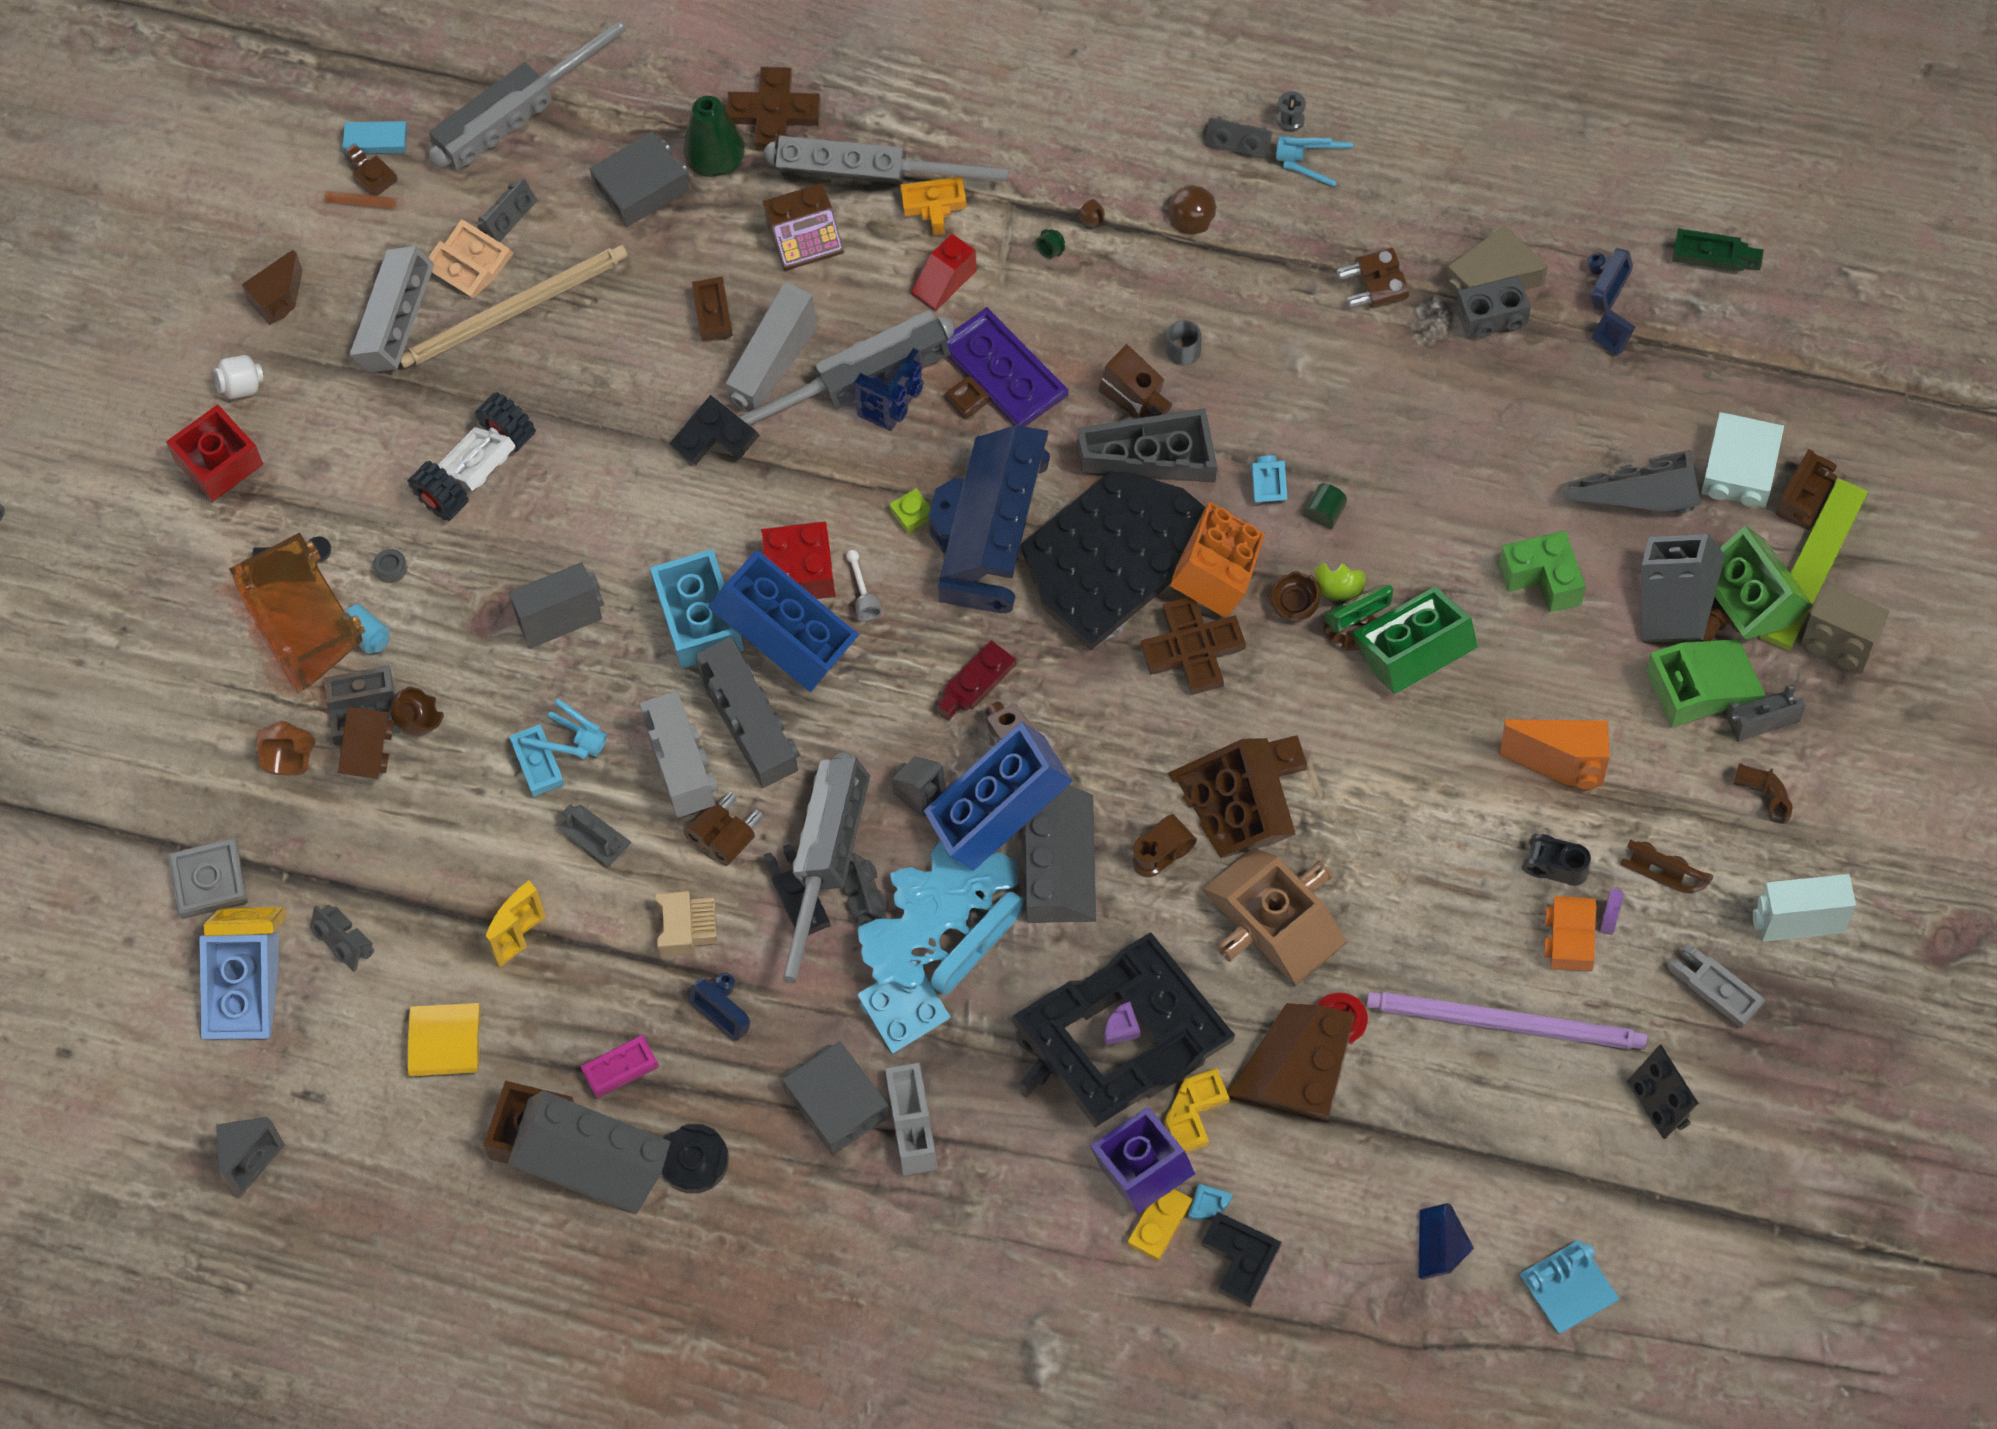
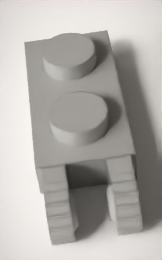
M1686 944L1680 950L1682 956L1693 966L1699 968L1698 971L1694 973L1676 959H1672L1667 965L1669 971L1681 982L1687 983L1690 989L1743 1029L1764 1005V998L1712 957L1708 958L1692 945Z

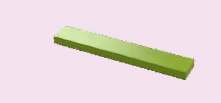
M1839 478L1791 572L1792 577L1812 604H1814L1868 494V490ZM1811 608L1789 628L1760 635V639L1791 651Z

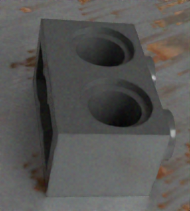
M1519 276L1458 290L1456 310L1467 339L1476 336L1486 337L1493 332L1505 329L1516 330L1529 322L1531 306ZM1475 312L1483 313V315L1475 314Z

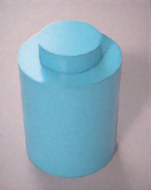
M360 604L353 605L347 609L339 620L338 629L367 654L382 651L389 642V628Z

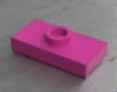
M641 1035L580 1067L595 1097L598 1099L659 1068V1065L647 1041Z

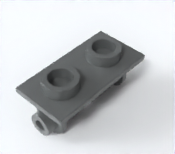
M1220 116L1217 119L1209 117L1205 145L1266 158L1272 131L1267 130V127L1264 126L1259 128L1223 120Z
M522 178L515 184H510L506 192L497 200L498 205L496 207L492 206L483 216L479 217L477 227L485 234L490 231L494 239L500 242L538 201L525 178Z
M581 804L575 807L569 805L563 812L566 820L560 825L558 830L608 867L631 844L630 840Z
M852 853L853 861H850L844 890L847 895L858 891V895L848 899L854 922L861 926L871 922V919L874 917L878 919L887 918L884 911L887 907L886 900L881 891L877 889L875 882L877 872L873 863L856 853Z
M317 905L314 906L310 929L318 940L323 941L334 952V955L340 962L345 963L355 972L359 958L368 959L373 955L375 951L372 948L373 943L358 928L349 933L345 932L352 928L353 923L338 907L326 905L321 910Z

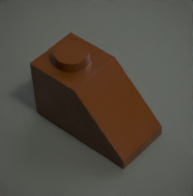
M291 250L242 284L248 302L269 325L285 318L296 307L303 270L297 253L294 250Z

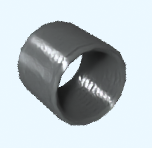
M1180 320L1173 323L1166 333L1167 355L1176 364L1189 365L1200 356L1201 330L1198 325L1188 320ZM1179 338H1187L1195 343L1189 347H1180L1173 342Z

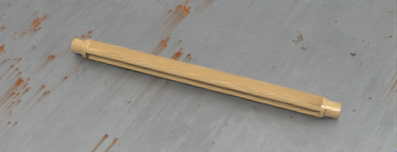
M623 245L612 250L608 248L487 310L409 347L408 351L402 355L400 361L402 367L405 369L413 364L418 365L617 266L618 262L628 258L627 251Z

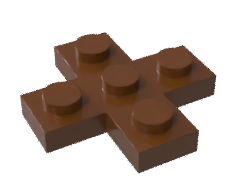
M761 67L759 92H728L726 111L734 124L756 125L755 150L764 151L770 142H778L779 136H787L788 125L819 126L820 93H791V67Z
M1187 597L1164 603L1163 613L1170 633L1141 640V649L1150 675L1182 666L1192 695L1223 687L1224 679L1216 657L1245 650L1246 648L1236 615L1204 623L1197 602L1192 598Z

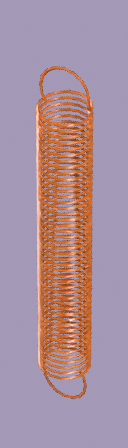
M319 191L326 192V195L324 193V203H329L330 200L332 204H338V202L343 204L344 202L346 205H352L353 202L355 206H361V204L366 206L365 197H367V205L369 207H372L373 203L375 208H381L382 205V208L384 206L387 208L386 206H388L389 209H395L394 197H375L374 195L366 196L365 194H359L358 196V194L352 195L351 193Z

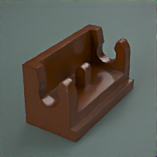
M1808 449L1780 499L1776 515L1809 530L1836 482L1837 475L1832 472H1835L1837 466L1830 460L1814 454V451Z

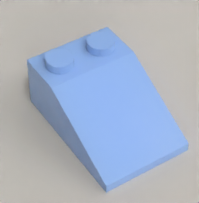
M278 932L250 935H200L201 1039L271 1038L279 970Z

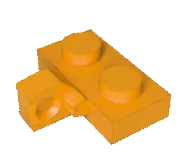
M962 177L900 184L905 217L922 215L923 220L930 219L933 236L945 234L944 217H951L950 211L967 209Z

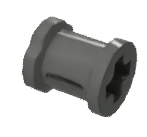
M1289 91L1279 97L1277 124L1282 130L1295 132L1303 127L1305 118L1302 112H1304L1306 107L1303 95L1298 92ZM1291 100H1294V107H1291ZM1289 117H1292L1291 124L1288 123Z

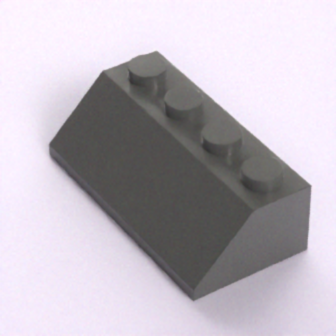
M1070 785L1026 823L1028 923L1096 922L1093 795Z
M543 1090L528 1099L508 1165L632 1214H637L661 1175L670 1141Z

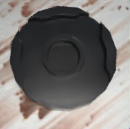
M687 1124L665 1137V1140L670 1141V1145L662 1168V1174L664 1179L674 1189L683 1193L699 1194L714 1188L723 1179L729 1166V1152L725 1141L715 1129L703 1124Z

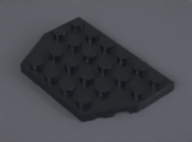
M1110 471L1022 543V553L1026 563L1029 565L1033 582L1036 583L1044 610L1089 650H1093L1171 584L1176 566L1205 510V506L1184 488L1133 473Z

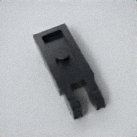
M791 844L783 846L785 858L791 865V870L781 874L778 862L771 852L764 854V858L772 875L773 885L795 929L805 887L793 873V861L797 855ZM817 897L808 935L831 926L819 897Z

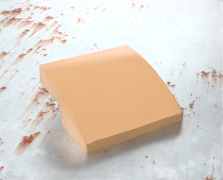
M461 219L445 243L439 241L428 258L434 263L431 273L471 298H474L502 270L513 255V251Z

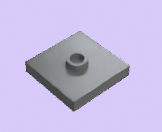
M235 838L169 853L177 907L181 919L215 911L219 908L248 903L239 848Z

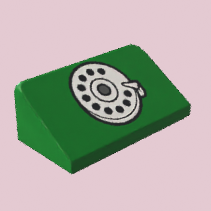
M1391 585L1375 586L1323 613V617L1332 631L1338 633L1390 606L1393 587Z

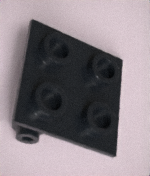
M1659 1045L1627 1082L1662 1138L1667 1139L1676 1128L1682 1130L1691 1124L1688 1118L1699 1103L1663 1046Z

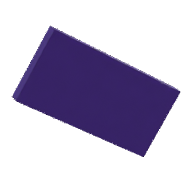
M988 307L955 329L953 336L947 340L950 355L947 357L966 377L970 375L990 395V402L1013 425L1026 427L1068 396V389Z

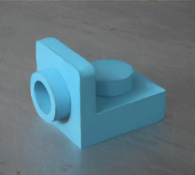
M1276 456L1257 457V463L1250 464L1254 503L1288 500L1285 461H1277Z

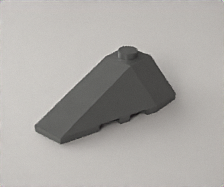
M1692 450L1650 458V465L1641 468L1633 467L1631 464L1620 467V470L1610 477L1606 473H1598L1563 483L1564 499L1661 511L1675 510L1677 513L1689 512L1694 510L1695 506L1701 505Z

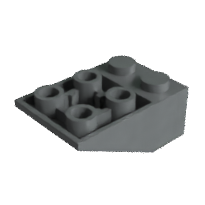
M1709 534L1648 538L1641 565V640L1643 642L1699 641L1704 639L1725 554Z

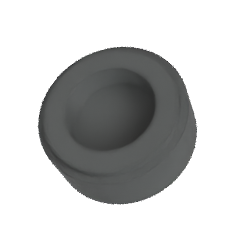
M395 549L381 551L373 562L376 576L386 583H395L401 580L407 573L408 567L405 557L400 551Z

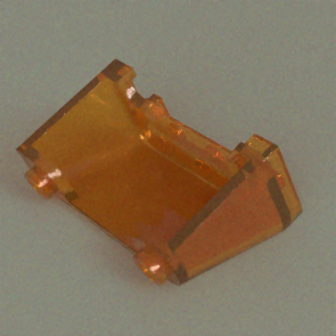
M300 532L229 568L243 604L297 694L313 685L363 641L361 634L366 632L357 615L351 617L348 612L345 613L318 568L316 560L321 557L312 541L306 543Z

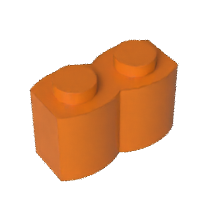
M1554 896L1553 906H1546L1545 926L1552 928L1551 937H1545L1544 958H1550V969L1592 971L1595 955V898Z

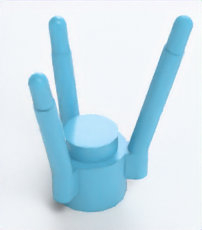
M1280 136L1276 158L1277 161H1284V169L1295 170L1334 187L1336 186V181L1296 164L1297 160L1303 161L1305 148L1351 149L1354 145L1351 142H1333L1331 138Z
M556 699L555 704L582 724V726L580 727L552 711L548 713V717L577 733L573 743L578 745V748L526 737L520 738V743L573 754L585 760L588 754L596 758L598 757L606 743L608 733L601 731L599 725L590 722L562 700Z

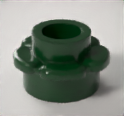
M1053 229L1041 231L1040 237L1036 240L1039 252L1049 259L1061 256L1065 251L1063 235Z

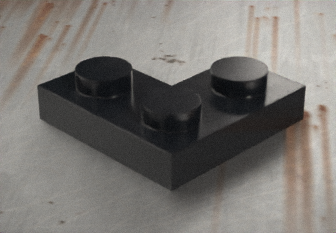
M710 395L669 444L696 466L715 442H718L740 460L760 434Z
M1217 1211L1202 1240L1201 1246L1232 1261L1218 1288V1293L1251 1308L1281 1248L1282 1242Z

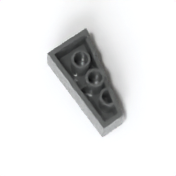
M1206 408L1077 428V448L1082 473L1107 474L1110 471L1133 473L1148 478L1202 482L1216 481L1217 463Z
M729 637L697 653L696 658L702 685L761 787L765 788L797 772L796 758L800 757L799 751L792 739H786L782 732L785 729L780 717L776 712L772 713L764 690L761 686L758 687L750 666L746 660L744 661L733 638Z

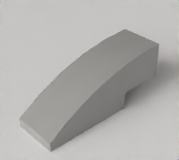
M914 1063L885 1068L903 1176L938 1170L920 1064Z

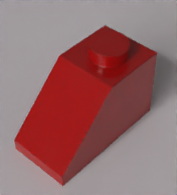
M951 233L930 254L912 289V295L936 312L977 271L976 250Z

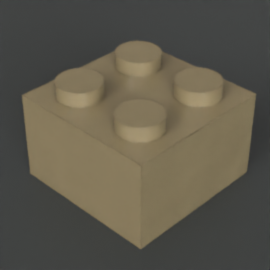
M1827 583L1810 616L1801 646L1807 648L1810 653L1816 656H1825L1838 662L1841 667L1847 670H1856L1863 673L1879 641L1890 611Z

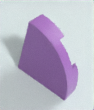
M1611 888L1600 928L1601 933L1609 935L1614 933L1624 896L1621 890Z
M1130 1002L1120 1005L1109 1017L1104 1031L1106 1045L1139 1038L1141 1032Z

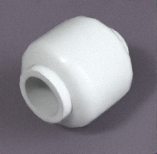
M248 355L222 359L219 362L218 368H215L213 371L218 393H223L228 399L254 395L258 391L259 383L263 382V372L260 364H254Z

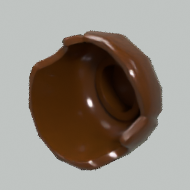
M1187 185L1178 189L1172 196L1168 209V218L1171 226L1179 232L1191 235L1207 231L1216 214L1217 205L1214 195L1205 188L1195 185Z
M1293 571L1288 575L1280 577L1274 584L1270 600L1279 616L1286 620L1298 622L1310 618L1319 608L1321 591L1313 575Z
M411 686L395 694L390 708L391 718L398 729L406 735L415 737L430 733L439 727L444 713L437 711L435 706L436 697L427 695L420 688Z

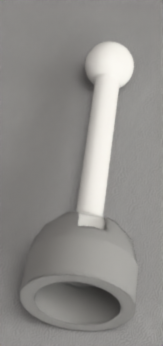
M850 550L846 554V559L852 564L861 594L855 602L856 615L858 620L870 622L882 615V606L875 595L867 593L858 565L859 554L855 550Z

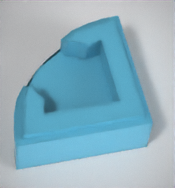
M1198 1184L1188 1220L1207 1221L1213 1219L1217 1211L1223 1213L1227 1209L1233 1194Z

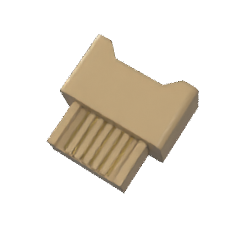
M690 891L655 894L658 911L663 916L664 932L657 938L660 957L695 954V945L718 944L715 898L692 899Z

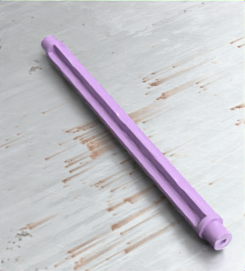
M1383 991V994L1369 992L1367 1007L1380 1009V1012L1419 1016L1427 1019L1504 1029L1512 1032L1584 1043L1590 1042L1631 1050V1047L1638 1049L1646 1048L1647 1034L1634 1032L1633 1029L1594 1025L1580 1021Z

